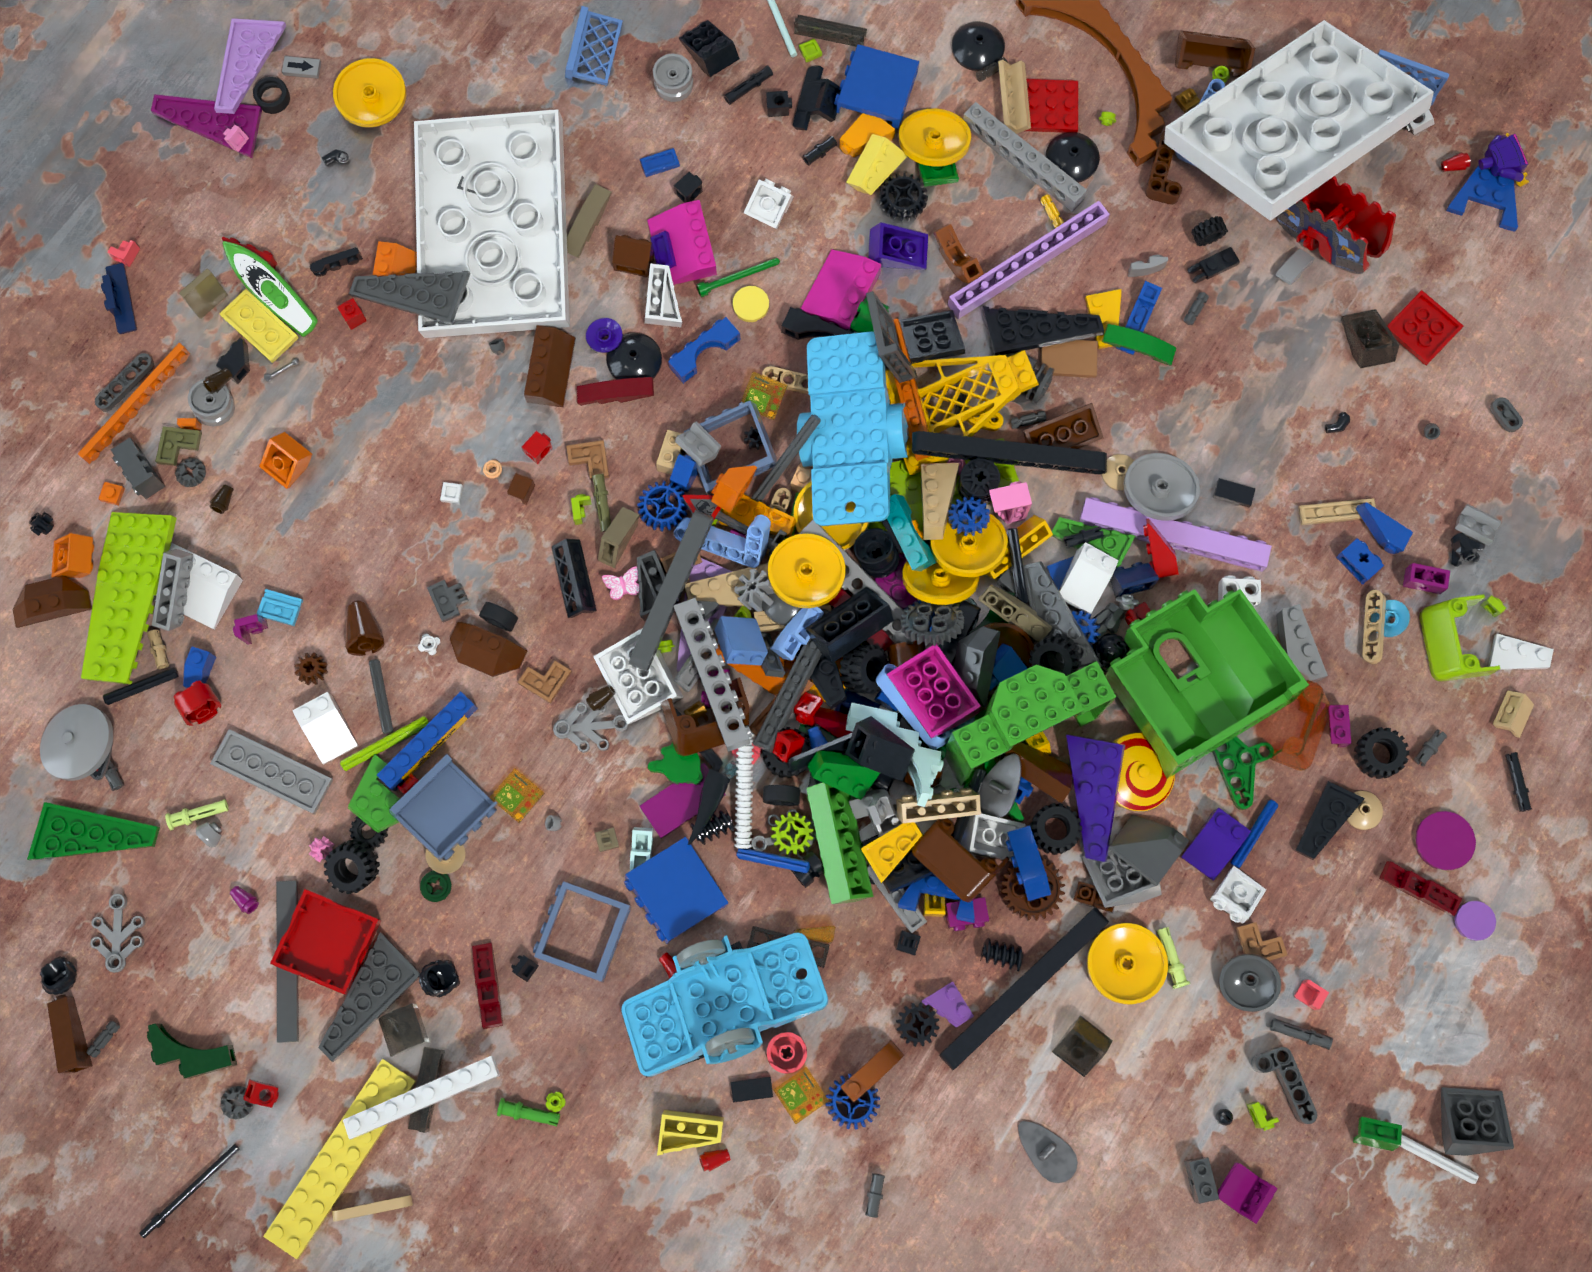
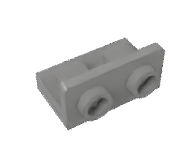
M697 421L692 424L690 430L678 435L675 439V442L699 466L714 460L721 448V445Z
M1467 504L1457 517L1455 529L1490 546L1494 541L1495 531L1500 526L1501 520Z

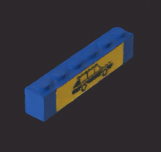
M460 691L377 776L395 792L398 789L397 786L402 785L409 778V774H413L478 708Z

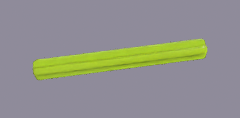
M423 716L340 761L341 767L347 771L373 757L374 754L377 755L412 736L429 723L428 719Z

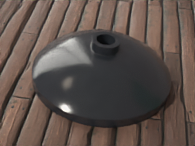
M975 21L961 26L954 34L952 40L954 58L961 66L972 71H985L993 68L998 64V61H1001L1005 51V41L1001 32L986 22Z
M1066 132L1056 136L1049 143L1045 155L1047 159L1078 183L1089 179L1097 170L1100 161L1099 150L1094 141L1078 132Z
M628 333L623 335L622 341L616 349L607 352L606 361L609 372L616 380L652 377L654 379L662 365V354L658 344L651 337L642 333ZM633 352L636 353L634 357L630 356Z

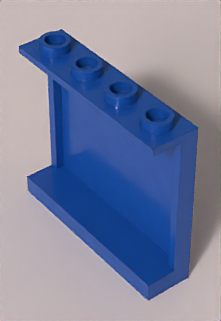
M857 44L856 50L851 52V64L847 65L845 70L846 79H842L840 84L841 93L837 94L834 104L837 105L836 113L840 112L841 107L892 121V127L899 130L918 73L919 61Z
M686 837L626 873L624 877L626 888L634 892L636 896L634 898L639 908H644L647 913L645 914L647 921L650 925H655L658 938L661 942L665 941L666 944H669L677 936L728 905V901L693 847L688 845L689 841Z

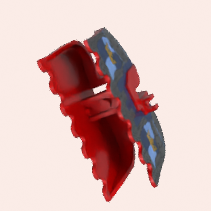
M1333 176L1276 216L1283 229L1296 239V242H1302L1303 246L1311 251L1319 248L1320 255L1330 264L1350 273L1363 274L1370 266L1367 256L1379 258L1389 249L1396 214L1392 211L1384 213L1378 202L1368 203L1366 196L1362 192L1354 194L1348 183L1340 185L1337 182V178Z

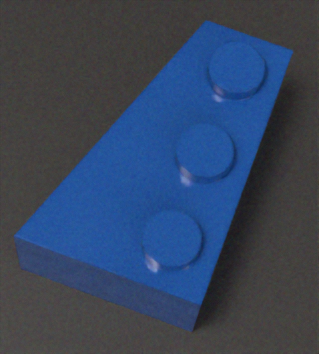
M1030 825L1007 832L1009 840H1006L1008 851L1013 852L1014 856L1011 857L1014 868L1018 867L1017 879L1019 885L1023 884L1028 901L1051 895L1047 874Z

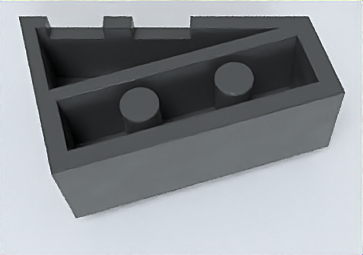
M130 437L111 449L114 455L112 459L118 467L121 466L122 474L130 481L132 489L138 496L142 495L145 499H148L165 487L141 449Z
M655 550L637 557L640 617L644 621L647 620L666 577L660 557Z

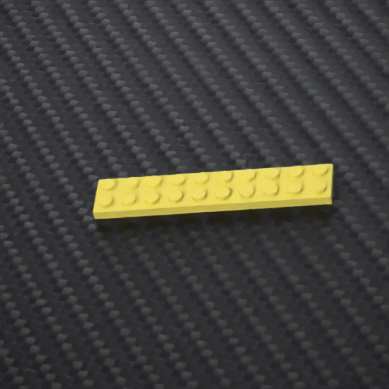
M382 1059L263 1237L295 1259L300 1258L388 1125L386 1124L354 1139H349L343 1119L410 1091L416 1083L415 1079L387 1060Z

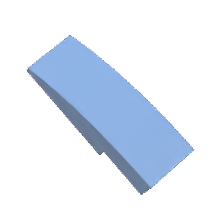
M819 607L802 608L777 637L771 650L782 659L792 661L801 644L807 645L810 639L805 628L821 618L824 612Z

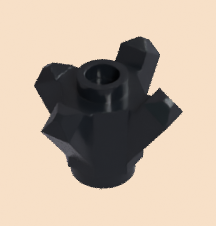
M1464 533L1454 535L1451 538V564L1458 567L1462 565V561L1468 562L1472 560L1473 562H1478L1480 555L1477 553V550L1482 551L1485 548V544L1470 539Z

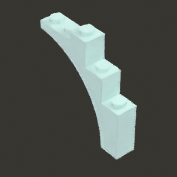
M851 703L847 716L846 730L853 732L857 722L872 716L915 749L907 771L915 786L917 805L925 807L927 800H931L933 795V788L930 786L933 784L938 771L941 772L944 761L941 760V751L921 747L922 741L919 740V732L899 728L900 721H897L898 713Z

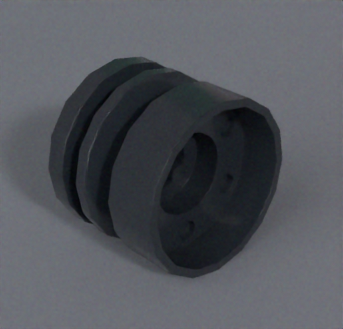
M976 458L964 465L958 481V492L961 498L966 497L967 500H970L971 497H974V501L981 499V504H988L991 501L989 490L998 488L1000 483V472L993 462L982 458ZM978 477L982 478L981 482L978 481Z
M880 528L868 529L856 539L854 544L855 555L862 569L869 576L883 578L896 570L899 565L900 556L892 537L887 531Z

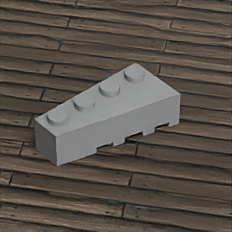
M1298 604L1282 609L1276 615L1282 648L1308 684L1321 681L1328 675L1301 605Z

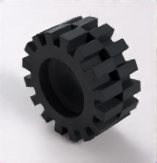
M1215 216L1209 220H1204L1205 222L1203 223L1200 222L1199 225L1192 229L1191 233L1197 246H1206L1225 236L1228 229L1223 218Z
M358 816L354 818L356 820L355 822L352 821V828L349 830L353 841L361 840V844L366 842L368 848L372 847L373 849L374 847H380V844L385 842L384 838L388 836L386 833L388 828L379 833L376 832L372 838L367 839L362 835V828L366 823Z

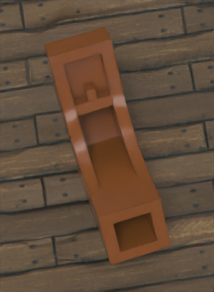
M947 224L933 232L940 246L939 251L957 278L964 283H970L984 275L977 258L970 257L961 246L951 224Z
M890 1040L840 1087L855 1102L903 1058L904 1054Z

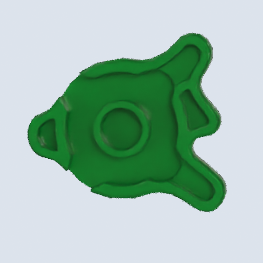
M673 742L670 746L661 749V754L664 756L662 760L651 761L648 764L650 772L661 773L674 784L692 783L697 785L703 781L698 754L680 756L676 753Z

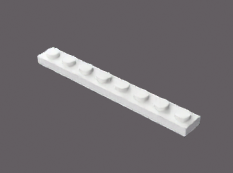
M489 1056L343 1119L348 1138L354 1139L500 1076L494 1056Z

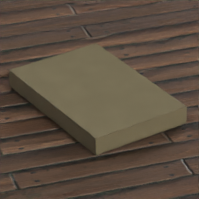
M208 268L179 292L200 319L228 296Z

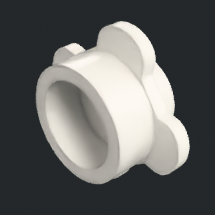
M1130 594L1116 597L1119 607L1123 610L1134 609V606L1139 604V601L1135 600Z
M424 634L418 649L421 652L425 651L430 655H435L437 652L436 648L441 641L438 637L434 638L429 634Z

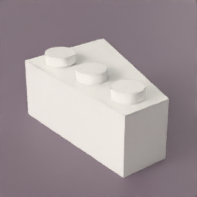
M650 264L645 323L681 327L682 319L669 266Z

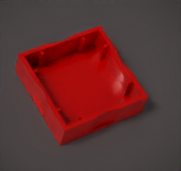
M304 889L292 915L290 926L281 938L270 964L347 995L381 921Z

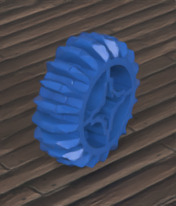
M662 481L661 486H659L658 482H655L654 488L648 485L649 491H642L644 496H639L641 502L637 504L638 508H640L638 511L639 515H643L641 517L642 522L647 521V527L653 524V530H656L659 526L661 532L664 531V527H667L668 531H670L671 525H674L676 528L678 526L677 521L681 522L683 520L681 516L686 517L687 512L685 510L689 509L683 500L685 492H679V486L673 488L672 482L668 486H666L665 481ZM663 494L660 498H653L656 495ZM670 495L678 501V508L670 503ZM666 502V508L664 507V509L660 510L659 505L665 504ZM648 505L657 510L656 517H653L648 512ZM667 514L672 515L669 518L663 519V517Z
M842 1075L840 1076L841 1084L834 1080V1084L837 1086L836 1089L831 1086L829 1087L833 1095H826V1098L832 1099V1102H827L826 1106L833 1107V1109L828 1111V1114L835 1112L836 1115L832 1120L836 1121L840 1118L839 1126H842L844 1121L847 1122L846 1129H850L851 1123H854L855 1130L858 1129L857 1123L861 1122L862 1127H866L864 1120L867 1119L871 1123L873 1120L869 1115L877 1116V1113L872 1111L873 1107L880 1108V1105L874 1104V1100H880V1097L873 1096L874 1093L878 1092V1089L875 1088L872 1091L869 1089L867 1091L870 1102L858 1098L857 1100L863 1102V1104L858 1103L850 1112V1103L842 1100L843 1098L848 1099L849 1096L837 1095L841 1089L840 1086L846 1082ZM836 1101L847 1105V1118L838 1111ZM857 1107L868 1108L863 1116L853 1119Z

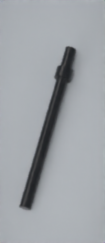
M234 1144L160 1214H155L150 1219L151 1222L139 1232L141 1237L146 1238L155 1228H160L166 1222L165 1219L229 1161L240 1148Z

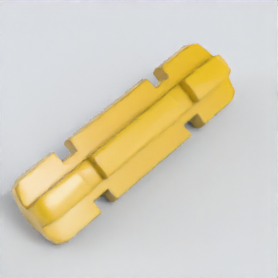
M1050 195L1043 196L1040 201L1046 207L1044 209L1050 220L1053 221V226L1057 228L1064 221L1062 217H1059L1060 214L1055 204L1051 202Z

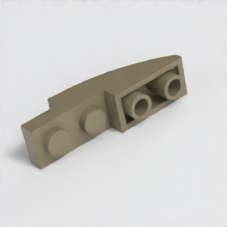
M990 585L978 599L1008 623L1011 621L1024 630L1037 642L1044 639L1052 629V626L1041 619L1035 610L996 586Z

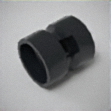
M812 851L803 857V860L808 861L810 864L808 873L791 870L805 888L814 882V877L819 878L824 874L822 862Z

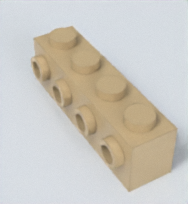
M962 788L960 792H953L952 790L941 791V794L932 795L931 800H927L925 807L917 805V797H914V795H903L901 799H896L897 819L902 823L981 814L980 795L971 788Z

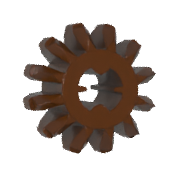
M314 652L311 656L305 653V659L298 657L301 663L294 664V667L298 669L294 673L296 676H299L298 680L300 682L305 681L306 685H310L313 682V684L317 685V679L323 681L324 677L322 674L328 673L324 669L328 664L323 662L324 658L322 656H317ZM312 666H314V670H310L311 672H309V667L312 668Z

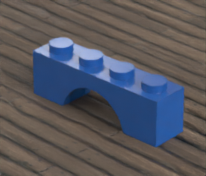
M727 317L723 320H717L713 327L708 331H703L698 336V339L687 343L681 352L674 353L669 358V368L684 384L697 374L696 360L702 351L711 347L727 351L741 340L740 332Z

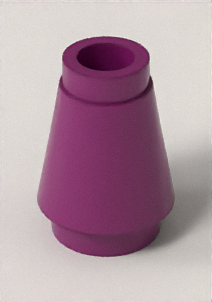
M235 886L230 891V895L243 913L250 914L257 909L259 905L257 897L239 886Z

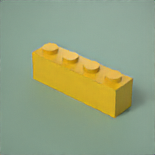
M1033 515L1017 527L1022 558L1053 535L1045 519ZM1007 545V552L1001 564L985 575L995 579L1012 566L1009 545Z

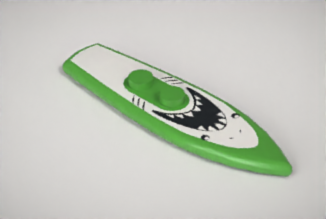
M223 241L225 254L232 269L254 297L302 337L311 333L318 319L283 277L256 253L238 244Z

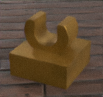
M1188 88L1175 97V102L1184 113H1187L1199 105L1200 99L1193 89Z
M700 701L683 711L685 715H689L694 719L696 726H699L697 719L700 716L706 721L708 720V716L705 714L708 711Z

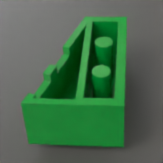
M818 750L808 764L814 779L860 800L880 774L859 765L849 756L837 752Z

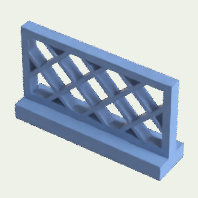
M581 6L566 66L565 78L572 80V77L607 86L623 20L590 12L588 7ZM590 18L597 19L600 25L593 28L590 24ZM612 23L618 25L617 30L610 32L607 25ZM604 28L607 35L600 38L596 31ZM593 33L597 40L589 43L586 36ZM610 38L614 44L606 48L602 41ZM599 43L603 51L596 54L592 46ZM589 49L593 56L585 59L582 52ZM606 53L610 60L602 64L599 57ZM596 59L600 66L592 70L588 62ZM584 64L589 71L585 74L577 72L578 67ZM602 69L606 75L605 79L597 78L595 72Z
M1381 49L1377 54L1382 58L1388 59L1389 63L1401 71L1411 72L1409 76L1434 91L1431 106L1450 75Z

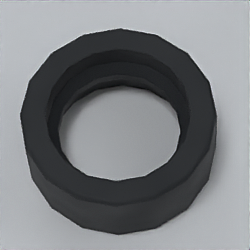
M265 77L259 80L254 87V99L265 113H279L289 105L290 93L284 82L279 78ZM269 88H279L282 91V95L277 101L273 103L263 102L261 97Z
M485 602L479 614L488 623L509 632L513 630L518 620L514 613L491 602Z
M766 785L763 787V802L777 806L799 805L801 789L789 785Z

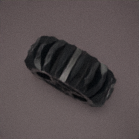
M897 173L896 178L890 176L889 181L885 180L884 186L880 187L879 204L882 206L883 212L887 211L888 217L893 215L894 220L900 217L901 222L904 218L910 221L911 216L916 219L918 213L921 214L923 208H926V201L928 200L926 195L927 188H924V182L919 183V177L913 179V174L909 177L906 176V173H903V176ZM913 191H914V192L916 193V195H917V198H918L917 201H915V200H914V197L912 196V192H913ZM890 193L893 194V197L895 198L894 203H892L889 198Z

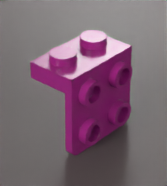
M1236 1162L1217 1192L1222 1202L1243 1217L1257 1224L1278 1188Z

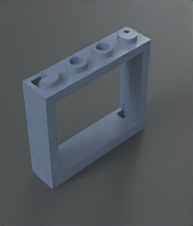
M751 400L745 403L741 402L739 406L733 409H725L722 411V414L710 416L705 419V422L700 423L709 433L752 413L767 457L747 466H756L757 469L754 476H757L772 469L776 464L777 458L757 405ZM696 463L705 491L710 495H714L711 492L717 484L716 480L712 481L706 464L699 466Z
M563 881L562 885H558L555 896L557 898L555 904H551L549 907L548 915L550 917L548 922H544L540 933L543 934L540 942L537 941L534 946V957L604 982L631 906ZM567 890L620 909L596 973L543 954Z

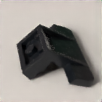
M812 66L807 70L793 120V126L796 130L807 131L811 115L818 114L829 122H833L836 119L837 105L834 103L836 95L841 93L840 86L829 79H821L824 69L821 66Z
M852 733L790 758L788 762L791 773L808 766L818 750L846 755L845 752ZM814 779L816 785L823 783L821 781Z

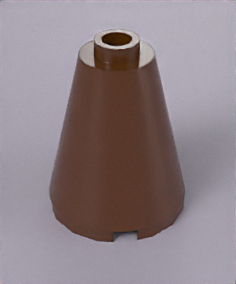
M359 600L353 601L347 608L345 641L347 652L354 656L366 655L365 652L372 651V654L383 648L384 638L367 604Z

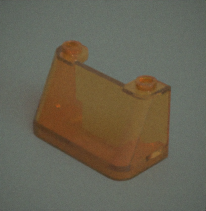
M1307 680L1309 686L1297 698L1300 705L1298 710L1307 713L1299 738L1289 737L1285 740L1282 749H1274V754L1270 758L1273 761L1299 771L1308 769L1313 762L1329 717L1328 707L1331 705L1322 687Z

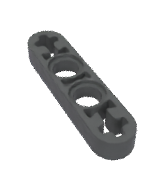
M139 354L97 395L95 405L103 412L112 410L153 369V359L148 354ZM143 360L147 361L148 364L146 366L141 363ZM135 372L136 377L133 380H127L128 373ZM122 385V391L114 393L115 386ZM102 400L107 401V405H104Z

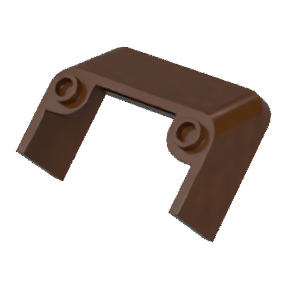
M1179 31L1175 65L1180 69H1188L1193 65L1212 68L1225 66L1231 72V75L1240 77L1251 70L1256 48L1248 39Z
M739 677L732 680L729 686L731 691L735 690L739 701L736 702L737 708H742L745 719L742 721L744 726H749L750 707L741 678ZM672 698L661 702L671 739L678 755L689 756L725 744L717 721L696 727L695 721L691 716L681 715L677 717ZM732 723L729 725L728 728L730 730H736L738 729L739 725L737 723Z
M948 818L937 819L912 847V853L961 900L971 902L1002 869L1009 858L1006 857L999 865L989 858H984L979 862L951 836L954 831L951 820Z

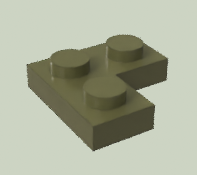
M163 426L155 462L157 464L176 466L180 449L199 450L202 433L198 430Z

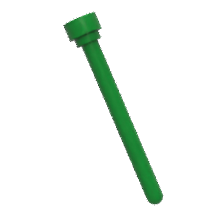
M774 258L710 283L699 282L696 284L697 291L702 298L707 296L712 289L774 267L780 263L779 258Z

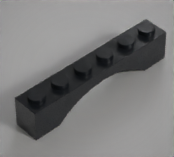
M790 307L781 325V333L797 340L855 333L850 329L844 330L833 322H825L817 315L811 316L800 308Z

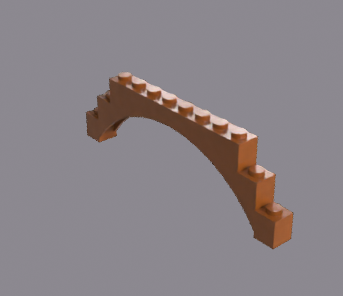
M1016 0L1015 4L1025 17L1028 15L1044 16L1073 25L1095 38L1112 54L1128 79L1135 101V136L1133 143L1129 145L1127 155L1136 167L1153 158L1158 147L1155 140L1151 138L1162 132L1165 122L1159 113L1169 108L1172 96L1162 86L1159 77L1153 74L1149 64L1141 58L1140 52L1132 46L1128 36L1122 33L1119 24L1113 21L1109 11L1101 5L1100 0Z

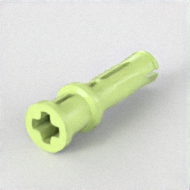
M224 799L191 810L184 808L181 812L167 813L165 818L169 830H174L177 826L184 824L188 826L195 820L227 812L229 808L227 801Z
M1169 927L1157 930L1158 937L1167 954V973L1171 975L1174 984L1172 988L1177 989L1190 985V981H1187L1183 970L1185 966L1180 963Z

